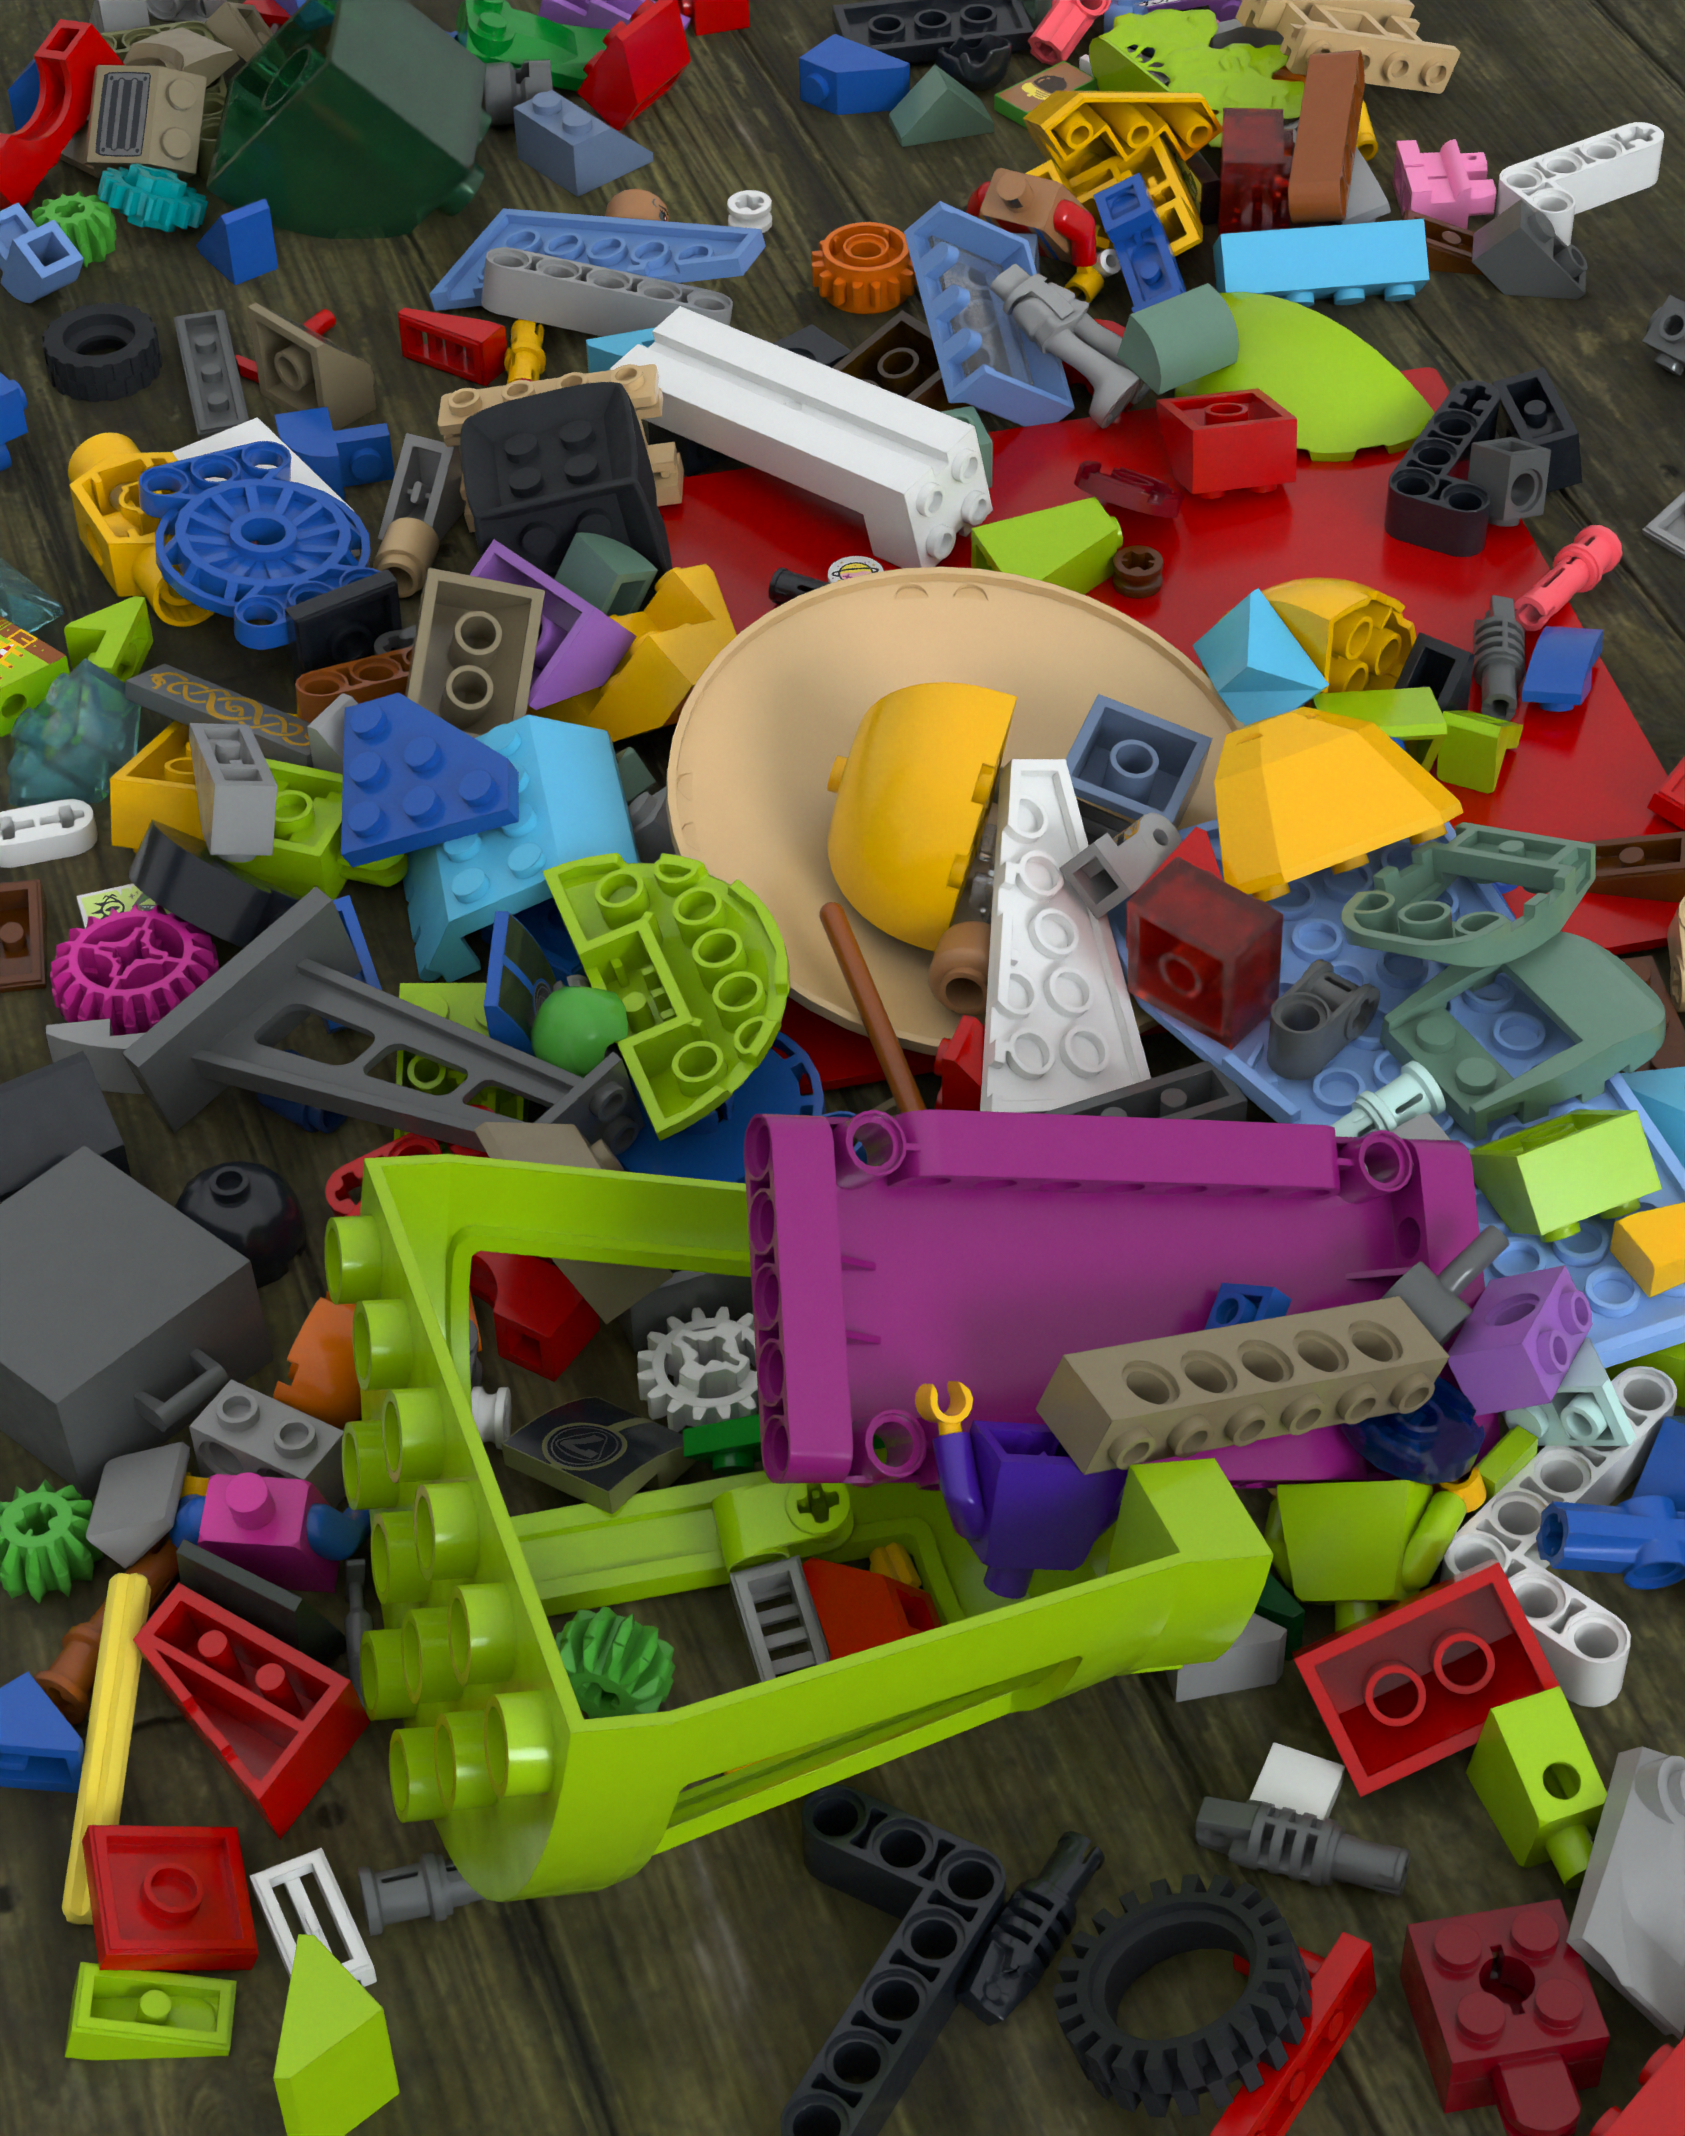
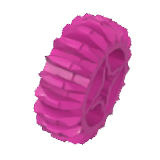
M136 903L131 911L121 913L111 907L109 916L103 919L88 916L86 929H69V940L56 945L57 955L55 960L51 962L52 971L50 972L55 1005L68 1023L110 1019L113 1035L117 1036L146 1033L220 968L216 946L212 943L210 935H207L204 930L173 913L167 914L160 905H156L150 911H142Z

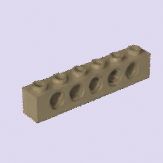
M1396 1296L1065 1354L1062 1356L1036 1407V1411L1083 1475L1116 1468L1127 1470L1129 1465L1176 1456L1187 1458L1201 1451L1232 1445L1242 1447L1257 1440L1287 1434L1301 1435L1312 1429L1342 1423L1356 1424L1367 1418L1397 1412L1402 1414L1411 1413L1419 1409L1431 1398L1435 1390L1434 1382L1450 1356L1401 1297Z

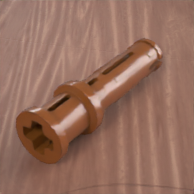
M167 1534L134 1565L129 1566L125 1572L126 1574H142L147 1578L151 1588L148 1614L179 1574L176 1555L178 1548L172 1543L170 1536L164 1546L161 1547ZM106 1598L87 1623H79L67 1631L62 1638L63 1650L49 1669L38 1671L33 1676L70 1725L79 1724L90 1712L89 1699L93 1695Z

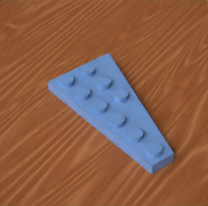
M503 208L429 295L435 311L482 306L486 253L491 249L500 247L515 248L665 281L684 283L743 276L766 245L762 230L756 228Z

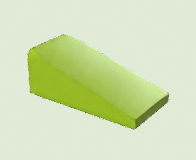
M80 1962L72 1995L64 2057L82 2060H123L228 2056L231 2046L237 1981L152 1970H99V1964Z

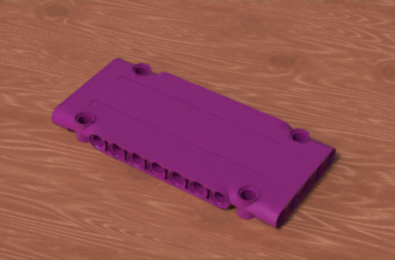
M870 1110L861 1112L851 1118L755 1114L746 1129L744 1164L763 1467L769 1480L777 1484L851 1483L854 1486L868 1488L883 1483H916L918 1490L941 1491L932 1442L934 1438L940 1436L938 1423L923 1419L915 1405L916 1392L920 1385L924 1383L934 1384L938 1393V1406L942 1413L950 1405L948 1381L961 1382L971 1391L973 1405L969 1415L961 1421L962 1432L970 1433L973 1420L1046 1424L1036 1411V1407L1063 1355L1202 1331L1207 1324L1221 1283L1275 1287L1292 1299L1285 1315L1288 1316L1379 1300L1407 1271L1420 1261L1438 1276L1479 1235L1473 1165L1470 1153L1466 1146L1458 1140L1401 1139L1395 1133L1386 1130L1374 1131L1361 1137L1336 1136L1335 1127L1315 1124L964 1110H918L901 1113L894 1117L885 1112ZM853 1137L864 1146L867 1154V1165L856 1155L853 1147ZM1483 1271L1458 1295L1472 1310L1485 1290ZM1464 1324L1442 1346V1348L1445 1350L1447 1354L1450 1348L1452 1347L1453 1343L1455 1342L1457 1336L1459 1335L1461 1329L1463 1328ZM1446 1362L1434 1382L1435 1390L1430 1399L1437 1401L1455 1415L1470 1435L1473 1456L1468 1468L1457 1475L1458 1479H1469L1472 1468L1500 1441L1498 1412L1474 1416L1448 1362ZM1344 1423L1312 1429L1301 1435L1287 1434L1257 1440L1242 1447L1232 1445L1201 1451L1187 1458L1176 1456L1146 1462L1159 1463L1215 1458L1233 1489L1277 1488V1485L1417 1480L1402 1477L1375 1464L1356 1448L1345 1432ZM874 1433L885 1444L887 1451L885 1464L879 1461L874 1453L872 1445Z

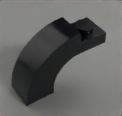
M153 819L128 871V877L131 882L154 902L200 929L241 948H245L303 898L235 867L221 859L218 855H210L205 841Z

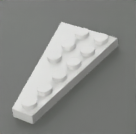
M1011 759L1000 770L980 1111L1041 1114L1151 1079L1108 915L1106 913L1099 919H1096L1059 869L1089 846L1066 759Z

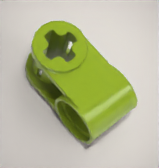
M768 1483L764 1485H748L726 1491L714 1498L711 1503L728 1574L782 1559H789L797 1555L800 1556V1560L823 1554H831L846 1545L851 1539L855 1528L850 1494L845 1483ZM813 1488H818L817 1491H811ZM825 1503L830 1520L823 1523H815L812 1515V1506Z

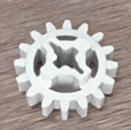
M721 1306L715 1318H706L703 1311L698 1307L692 1309L691 1322L684 1324L681 1320L671 1316L667 1318V1335L653 1331L647 1335L648 1350L639 1351L637 1355L639 1371L637 1378L640 1400L648 1401V1412L652 1420L667 1415L668 1428L679 1432L685 1425L697 1427L757 1415L759 1403L754 1317L752 1314L747 1313L736 1322L730 1320L728 1307ZM750 1362L755 1367L756 1372L750 1370ZM668 1374L674 1376V1385L669 1381Z

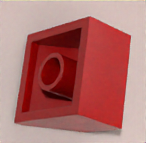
M1259 388L1156 400V410L1173 476L1195 497L1215 499L1223 497L1225 490L1242 488L1250 492L1265 493L1276 490L1277 484L1296 482L1297 418Z

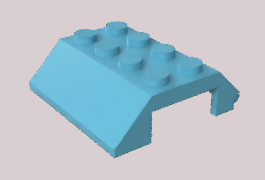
M526 715L508 724L496 726L489 732L475 738L508 758L519 772V822L407 852L409 868L402 880L405 897L409 902L407 909L412 939L416 943L414 951L418 974L421 980L434 981L442 975L447 983H451L480 970V961L463 936L493 924L495 911H508L513 915L552 898L553 896L542 871L574 860L609 853L620 854L626 863H641L612 738L606 730Z

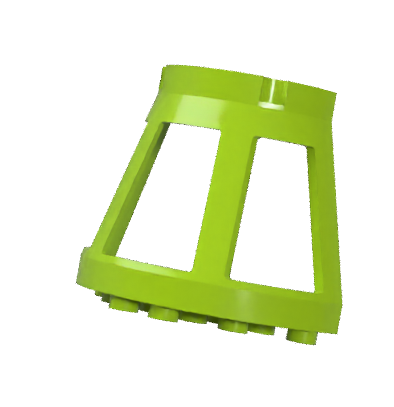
M454 1154L364 1158L360 1216L330 1217L327 1222L324 1252L326 1280L330 1298L335 1305L356 1303L353 1316L352 1339L355 1370L360 1385L362 1421L347 1422L344 1427L342 1438L343 1481L350 1508L353 1511L369 1509L372 1573L375 1590L381 1603L385 1628L364 1631L361 1638L359 1664L364 1707L371 1721L403 1718L405 1729H395L393 1731L389 1749L391 1792L398 1819L402 1823L433 1820L444 1847L458 1872L475 1892L487 1900L507 1902L596 1892L635 1876L653 1855L1006 1714L1034 1710L1113 1676L1183 1669V1665L1214 1662L1234 1644L1255 1611L1265 1586L1274 1554L1215 1458L1129 1465L1118 1519L1094 1542L1083 1565L1073 1571L1034 1569L1026 1596L1019 1599H1010L996 1595L985 1586L983 1580L988 1566L981 1563L967 1540L955 1532L941 1491L918 1490L916 1483H883L868 1488L845 1483L850 1494L851 1509L854 1513L855 1528L851 1539L842 1549L831 1554H823L813 1558L841 1563L868 1558L876 1547H886L892 1542L903 1545L907 1552L914 1557L923 1589L931 1594L942 1624L941 1627L671 1711L584 1719L547 1617L576 1612L579 1609L587 1610L730 1583L712 1512V1500L718 1495L738 1487L764 1485L772 1482L767 1477L765 1470L637 1493L613 1514L589 1503L510 1517L472 1415L469 1344V1285L472 1256L479 1251L751 1277L746 1184ZM886 1448L875 1449V1455L879 1461L885 1464L887 1458ZM813 1488L811 1491H817L818 1488ZM825 1503L812 1506V1515L815 1523H823L830 1520ZM810 1558L801 1560V1563L804 1564ZM760 1761L753 1765L747 1766L725 1776L719 1777L717 1779H714L712 1781H709L707 1783H704L702 1785L679 1793L684 1787H686L690 1783Z

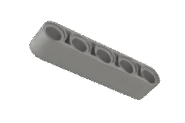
M494 248L486 253L481 304L488 311L499 315L604 337L657 327L681 306L730 326L733 301L723 293L515 248Z

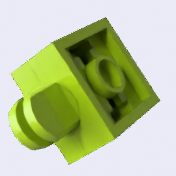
M265 758L277 784L273 854L255 855V858L248 862H227L261 880L302 897L317 886L332 900L337 898L348 879L390 887L400 882L406 876L409 868L407 853L356 867H351L341 855L343 774Z

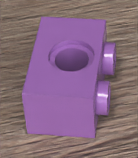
M1566 1265L1489 1281L1473 1309L1474 1312L1464 1324L1448 1352L1450 1357L1447 1362L1474 1416L1548 1404L1553 1400L1593 1325L1589 1301L1582 1291L1576 1289Z

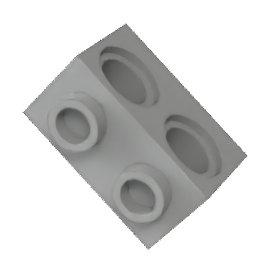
M231 1379L189 1426L200 1477L210 1478V1476L215 1474L239 1475L251 1472L261 1477L303 1479L313 1483L334 1509L346 1496L342 1471L343 1430Z

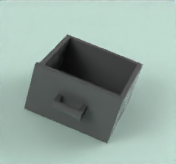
M82 1146L0 1203V1430L68 1483L73 1484L76 1491L81 1494L82 1500H89L97 1494L104 1465L109 1460L159 1447L195 1420L231 1379L242 1384L274 1360L251 1261L87 1146Z

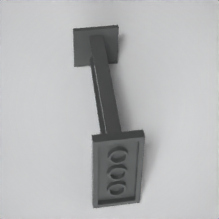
M317 886L122 1053L158 1119L173 1133L177 1132L229 1085L486 1152L474 1131L482 1123H527L466 1105L482 1089L489 1086L501 1088L550 1108L534 1123L574 1124L591 1145L602 1139L614 1155L626 1151L636 1140L639 1131L645 1127L623 1060L616 1053L612 1052L589 1074L582 1078L354 979L353 977L363 968L333 900ZM312 1013L375 1039L373 1044L358 1058L343 1065H330L273 1048ZM404 1050L466 1074L468 1077L451 1093L432 1095L370 1077L367 1073L388 1054Z

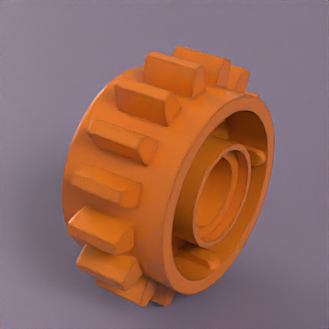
M876 222L852 223L835 229L825 240L819 242V251H812L813 287H819V295L822 298L826 297L833 306L850 313L876 314L898 307L908 296L914 294V285H918L905 234L895 227Z

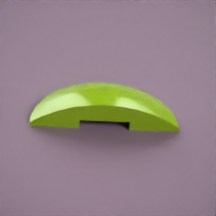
M1250 292L1219 293L1227 303L1236 323L1239 339L1237 361L1234 364L1176 387L1174 392L1175 398L1259 388L1297 418V449L1308 450L1311 460L1319 462L1351 461L1357 449L1384 445L1389 454L1409 449L1435 414L1423 396L1398 369L1376 349L1349 329L1327 316L1298 303L1271 295Z
M609 853L574 860L542 871L591 988L615 992L626 1007L627 1037L616 1042V1045L659 1141L686 1129L707 1116L732 1096L733 1092L761 1064L781 1028L786 999L790 992V965L786 946L775 919L760 898L740 880L736 879L730 885L723 880L709 875L703 862L684 856L661 853L660 859L655 863H626L620 854Z

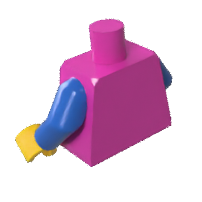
M186 1472L174 1525L169 1531V1536L177 1548L185 1539L285 1590L335 1593L340 1560L352 1556L371 1535L369 1509L353 1511L349 1506L341 1513L329 1505L313 1483L303 1479L261 1477L251 1472L239 1475L215 1474L210 1476V1478L191 1476V1472Z

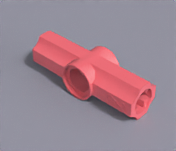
M1052 0V7L1028 39L1031 46L1030 53L1042 64L1054 66L1062 61H1066L1094 20L1108 10L1111 0H1082L1083 5L1080 0Z

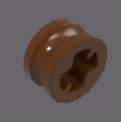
M1142 545L1128 546L1119 550L1113 558L1114 574L1112 576V583L1114 589L1126 597L1135 599L1155 595L1163 585L1161 572L1164 562L1162 555L1157 550Z

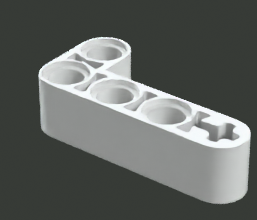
M1645 122L1629 123L1503 169L1499 175L1495 218L1522 199L1534 212H1542L1552 223L1555 234L1567 246L1570 245L1575 214L1649 188L1657 182L1664 140L1663 131L1659 127Z

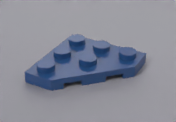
M399 692L345 708L341 855L351 867L519 822V772L505 756Z

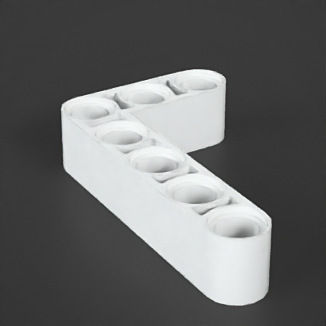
M1637 1366L1628 1368L1611 1381L1637 1437L1630 1446H1545L1456 1533L1443 1557L1440 1582L1491 1558L1500 1563L1565 1697L1581 1706H1603L1617 1698L1622 1688L1631 1634L1626 1624L1616 1615L1546 1570L1550 1563L1547 1560H1540L1536 1541L1541 1524V1512L1552 1501L1609 1506L1641 1474L1665 1416H1673L1677 1400V1388L1673 1380L1664 1372L1653 1367Z

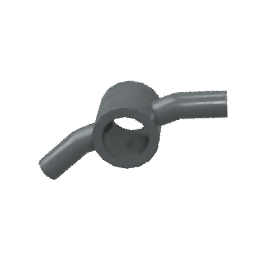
M1489 1225L1438 1276L1420 1261L1407 1271L1381 1299L1400 1296L1442 1347L1474 1312L1458 1295L1509 1246V1241L1502 1231L1495 1226Z

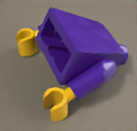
M948 1381L950 1405L942 1413L938 1406V1393L934 1384L924 1383L920 1385L915 1396L917 1411L923 1419L938 1423L940 1436L934 1438L932 1442L940 1489L955 1532L967 1540L981 1563L988 1566L983 1580L985 1586L996 1595L1010 1599H1019L1026 1596L1034 1569L1073 1571L1083 1565L1094 1542L1118 1519L1128 1469L1121 1470L1116 1468L1083 1475L1047 1424L973 1420L970 1433L962 1432L961 1421L969 1415L973 1405L971 1391L961 1382Z

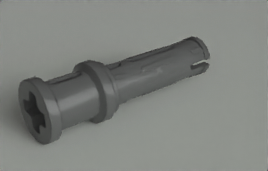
M433 1851L423 1853L418 1863L374 1872L369 1865L357 1868L361 1899L370 1937L381 1935L385 1925L430 1916L434 1922L444 1921L447 1919V1916L453 1915L454 1907L485 1900L484 1897L470 1887L458 1872L452 1859L444 1860L442 1853L437 1855Z

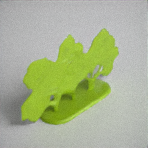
M1156 9L1145 15L1127 13L1116 16L1113 29L1092 39L1089 46L1090 66L1093 76L1097 79V86L1100 91L1200 93L1212 110L1219 111L1215 116L1223 128V131L1209 142L1211 147L1226 149L1237 147L1241 151H1249L1272 140L1274 135L1273 119L1278 117L1284 119L1300 117L1305 83L1302 81L1289 82L1272 79L1273 73L1286 66L1289 55H1284L1279 50L1281 45H1266L1261 48H1255L1247 43H1232L1222 49L1209 47L1211 38L1215 36L1219 28L1216 15L1211 10L1180 11L1176 9ZM1137 45L1138 47L1134 52L1130 53L1126 49L1127 47ZM1145 48H1153L1155 53L1152 59L1141 63L1140 61H1143L1141 57L1137 58V56ZM1152 63L1164 64L1162 67H1149ZM1148 71L1165 74L1170 80L1169 85L1166 86Z

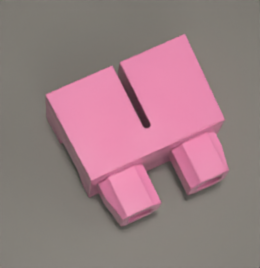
M1456 139L1449 140L1441 147L1440 152L1420 153L1416 140L1396 141L1392 184L1399 207L1401 208V214L1403 215L1405 209H1409L1466 230L1469 216L1493 215L1496 187L1493 179H1487V160L1484 152L1460 153Z

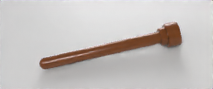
M828 902L820 909L819 917L899 1112L901 1114L927 1110L844 909L836 902Z

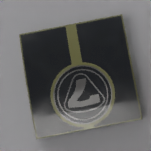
M597 1396L573 1400L552 1408L534 1418L501 1443L505 1465L610 1514L617 1511L643 1486L652 1491L668 1488L697 1461L684 1457L683 1434Z

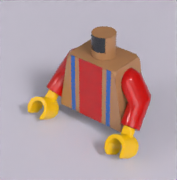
M997 168L991 181L984 182L971 194L966 213L1011 233L1037 234L1039 256L1077 266V272L1064 288L1073 292L1075 299L1083 291L1086 296L1085 301L1091 303L1104 286V280L1102 275L1092 267L1097 262L1094 217L1063 184L1017 171Z

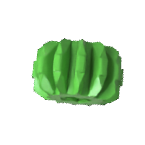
M77 192L73 196H66L61 193L60 198L56 200L45 199L43 200L42 207L32 211V219L37 227L52 220L57 222L84 258L82 264L84 268L88 267V263H101L105 261L106 254L116 250L115 241L117 237L115 230L117 228L115 217L111 213L108 204L103 203L98 195L84 197L82 192Z
M45 1479L37 1491L26 1493L16 1485L14 1500L12 1502H0V1582H2L3 1589L7 1590L11 1598L20 1596L29 1590L30 1595L38 1604H40L48 1591L56 1589L69 1598L72 1586L71 1581H92L95 1568L93 1562L104 1558L103 1552L86 1538L93 1510L91 1500H82L81 1494L76 1491L73 1484L55 1492V1489Z
M603 1606L598 1613L579 1609L573 1620L566 1622L562 1633H557L555 1642L580 1709L588 1713L589 1719L656 1713L660 1703L666 1701L674 1681L671 1678L676 1667L671 1661L674 1647L667 1641L658 1639L657 1627L641 1625L635 1621L633 1613L623 1617L616 1615L609 1607Z

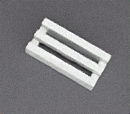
M322 1848L250 1875L253 1892L290 1979L296 1943L272 1888L284 1883L304 1933L306 1935H315L332 1953L300 1880L301 1876L312 1872L350 1958L349 1961L342 1963V1965L357 1981H360L363 1987L377 1982L373 1963Z

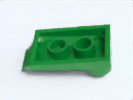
M464 0L459 5L456 17L462 70L483 74V63L510 61L514 68H520L524 60L550 59L553 87L578 91L588 76L583 71L585 65L597 52L602 49L605 51L607 48L602 40L611 30L559 24L529 12L512 9L506 0Z

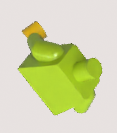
M1473 1467L1469 1479L1460 1484H1457V1476L1452 1479L1438 1480L1441 1491L1435 1493L1434 1496L1433 1486L1410 1480L1277 1485V1488H1267L1274 1500L1270 1504L1263 1538L1274 1554L1271 1563L1285 1586L1294 1591L1298 1602L1315 1605H1335V1632L1379 1612V1604H1396L1419 1593L1420 1588L1428 1585L1450 1547L1466 1513L1479 1508L1486 1499L1487 1491L1479 1468Z

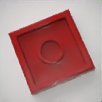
M88 1825L82 1845L99 1970H252L259 1952L237 1827Z

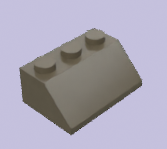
M428 568L421 594L405 697L473 738L489 732L496 726L508 724L526 716L545 590Z
M484 1122L474 1129L489 1158L624 1171L615 1155L602 1139L591 1145L574 1124ZM551 1258L605 1324L611 1322L674 1276L670 1269Z

